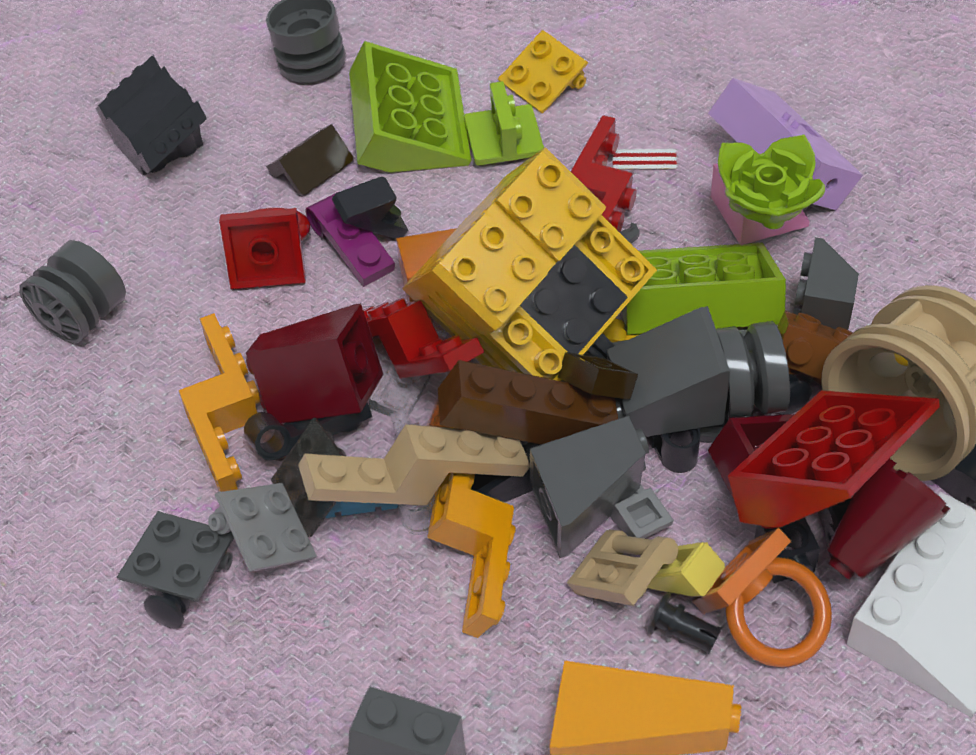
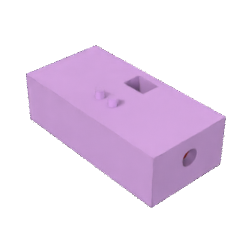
M732 78L708 113L738 143L742 142L750 145L759 154L764 153L773 142L779 139L805 134L815 153L816 165L813 179H820L825 184L824 195L813 203L814 205L837 210L863 176L773 91Z

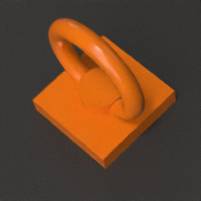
M779 528L749 541L725 566V569L705 596L695 597L691 602L703 614L726 607V620L730 633L737 645L748 656L768 666L790 667L807 661L823 646L831 628L832 609L824 585L809 568L794 560L777 557L791 542ZM773 575L785 576L799 583L807 592L813 607V623L808 635L797 645L785 649L766 646L756 639L749 630L744 616V604L758 595L771 581Z

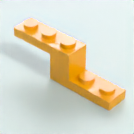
M213 313L199 319L206 343L220 375L178 391L187 418L218 490L223 492L237 490L236 481L242 479L235 457L226 458L223 452L229 449L224 434L245 426L247 420L254 414H257L256 404L260 403L254 380L246 382L244 378L245 375H248V370L241 353L233 354L231 350L236 346L229 327H220Z
M449 472L435 492L427 538L474 556L462 632L478 638L492 625H497L504 612L505 602L501 599L503 584L507 580L510 571V562L507 561L508 547L515 535V525L512 524L514 506L471 490L475 474Z

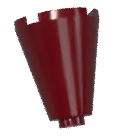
M890 458L852 496L826 549L833 556L828 564L848 580L854 574L864 579L940 521L951 510L939 495L910 472L905 473L901 469L896 471L893 468L896 462Z

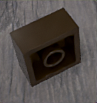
M565 352L562 369L558 374V378L592 395L630 400L638 377L637 373L608 359Z

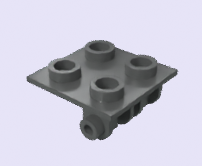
M157 511L117 575V579L198 602L214 572L230 568L233 554L227 552L234 536L231 531L227 534H219L211 530L208 524Z

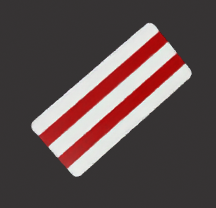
M617 149L613 155V168L676 169V150Z

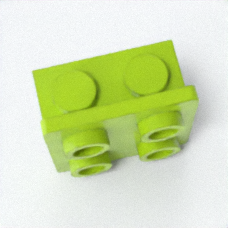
M503 81L490 83L491 110L464 115L475 165L531 158L544 148L532 105L515 106L513 95H507Z

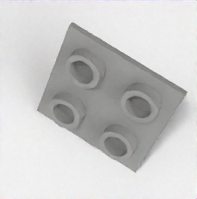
M283 483L223 491L215 494L220 506L209 516V527L219 534L232 532L249 572L311 560L317 557Z

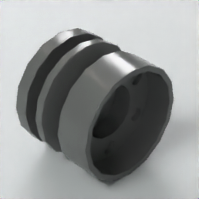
M282 0L269 10L266 24L274 46V53L280 73L288 80L299 83L316 82L335 74L344 65L346 52L339 31L340 26L336 9L331 0Z
M69 240L47 259V266L39 267L33 272V276H30L20 284L19 293L27 309L43 327L60 339L77 344L88 335L90 330L99 324L100 317L108 315L125 299L126 289L116 269L104 256L80 241Z

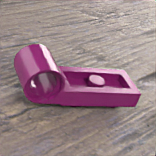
M335 194L306 208V216L314 232L319 237H327L363 287L395 271L394 260L373 232L344 223L332 201Z

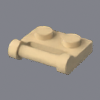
M607 530L582 561L567 584L576 595L634 606L637 600L645 594L647 586L662 565H669L676 560L678 545L674 539L658 536L651 540L627 536L626 533L619 530ZM624 553H627V554L639 555L640 558H638V557H632V556H626V555H623V554H624Z

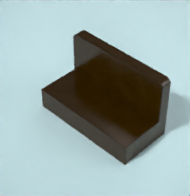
M330 124L266 167L273 178L284 173L297 194L303 196L351 163L354 157L334 126Z

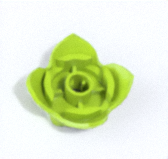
M805 134L779 139L773 142L761 154L757 153L750 145L742 142H722L718 169L726 187L725 195L730 199V208L747 219L762 223L768 229L781 228L785 221L793 219L804 208L818 201L825 193V184L820 179H813L816 165L815 153Z

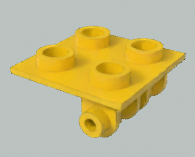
M542 29L501 74L498 81H503L506 87L543 114L567 86L580 89L585 85L586 77L584 76L583 69L588 62Z

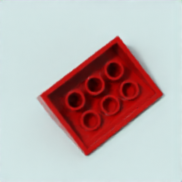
M821 390L728 475L740 523L760 525L768 529L780 528L851 498L940 407L939 398Z

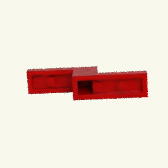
M602 115L574 164L571 173L606 206L601 215L620 233L624 223V213L626 210H632L637 190L632 188L633 173L607 166V158L610 154L614 155L617 151L619 134L615 133L616 118Z
M400 298L391 303L385 302L376 307L370 306L363 309L371 336L380 337L400 379L450 372L458 360L468 362L484 353L477 337L461 340L459 335H455L442 341L421 300L406 303L404 298Z

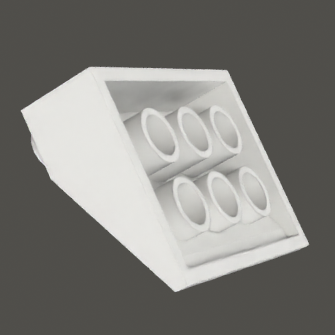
M940 491L938 495L947 503L946 506L950 507L951 510L940 521L898 552L855 615L846 645L972 718L976 712V510Z

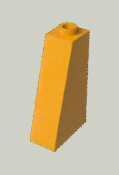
M564 661L550 741V755H685L726 750L729 732H739L741 705L732 703L734 685Z

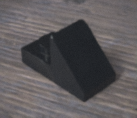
M383 176L335 193L332 198L342 220L346 224L394 239L404 237L409 230L401 217L400 209L395 205L397 197L387 179Z

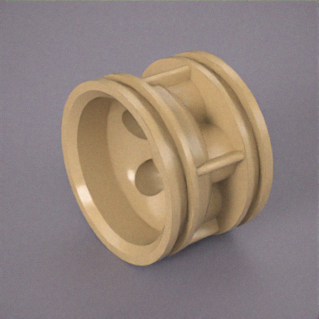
M933 285L917 286L899 294L876 314L871 325L856 330L837 345L828 355L822 371L823 391L939 398L940 407L890 457V459L896 462V465L893 467L896 471L901 469L905 473L910 472L920 481L934 480L948 474L969 455L976 445V300L956 290ZM894 354L904 357L908 361V366L897 363Z

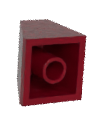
M361 303L260 334L246 352L248 370L254 375L260 391V404L267 413L272 414L280 423L360 413L384 375Z

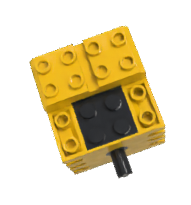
M544 147L507 174L402 289L414 301L421 300L426 312L452 337L459 335L461 340L477 337L484 350V353L475 357L480 364L561 381L562 379L558 378V374L562 369L565 352L582 355L587 352L590 356L607 359V349L615 345L603 334L604 330L653 276L657 269L601 215L606 206Z

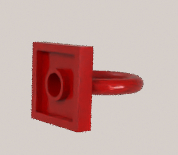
M263 208L243 213L220 215L219 223L231 289L306 283L301 241L307 237L311 226L309 219L303 213L297 211V208Z

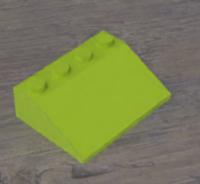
M364 41L349 70L357 164L390 173L469 166L471 155L457 69Z
M763 242L744 245L730 244L640 250L639 252L657 271L622 310L627 335H640L693 310L707 306L716 329L733 326L749 327L751 324L773 321L778 325L785 311L786 279Z

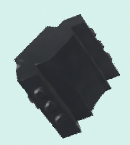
M154 55L141 66L134 68L132 74L121 80L119 86L116 89H112L107 94V97L95 108L103 124L111 132L115 145L143 176L148 173L161 171L168 163L180 157H188L203 146L200 125L207 117L198 100L193 103L186 88L180 86L171 77L165 66L160 68Z

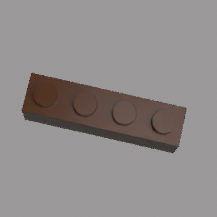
M458 360L438 387L440 425L543 445L618 419L615 397L592 395L570 383Z

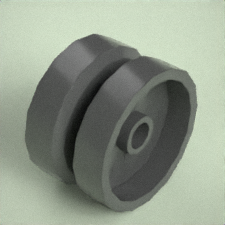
M773 321L751 324L746 331L745 339L735 326L716 329L730 368L724 418L729 420V418L749 417L754 403L763 415L787 411L790 402L789 370L784 344L777 325Z

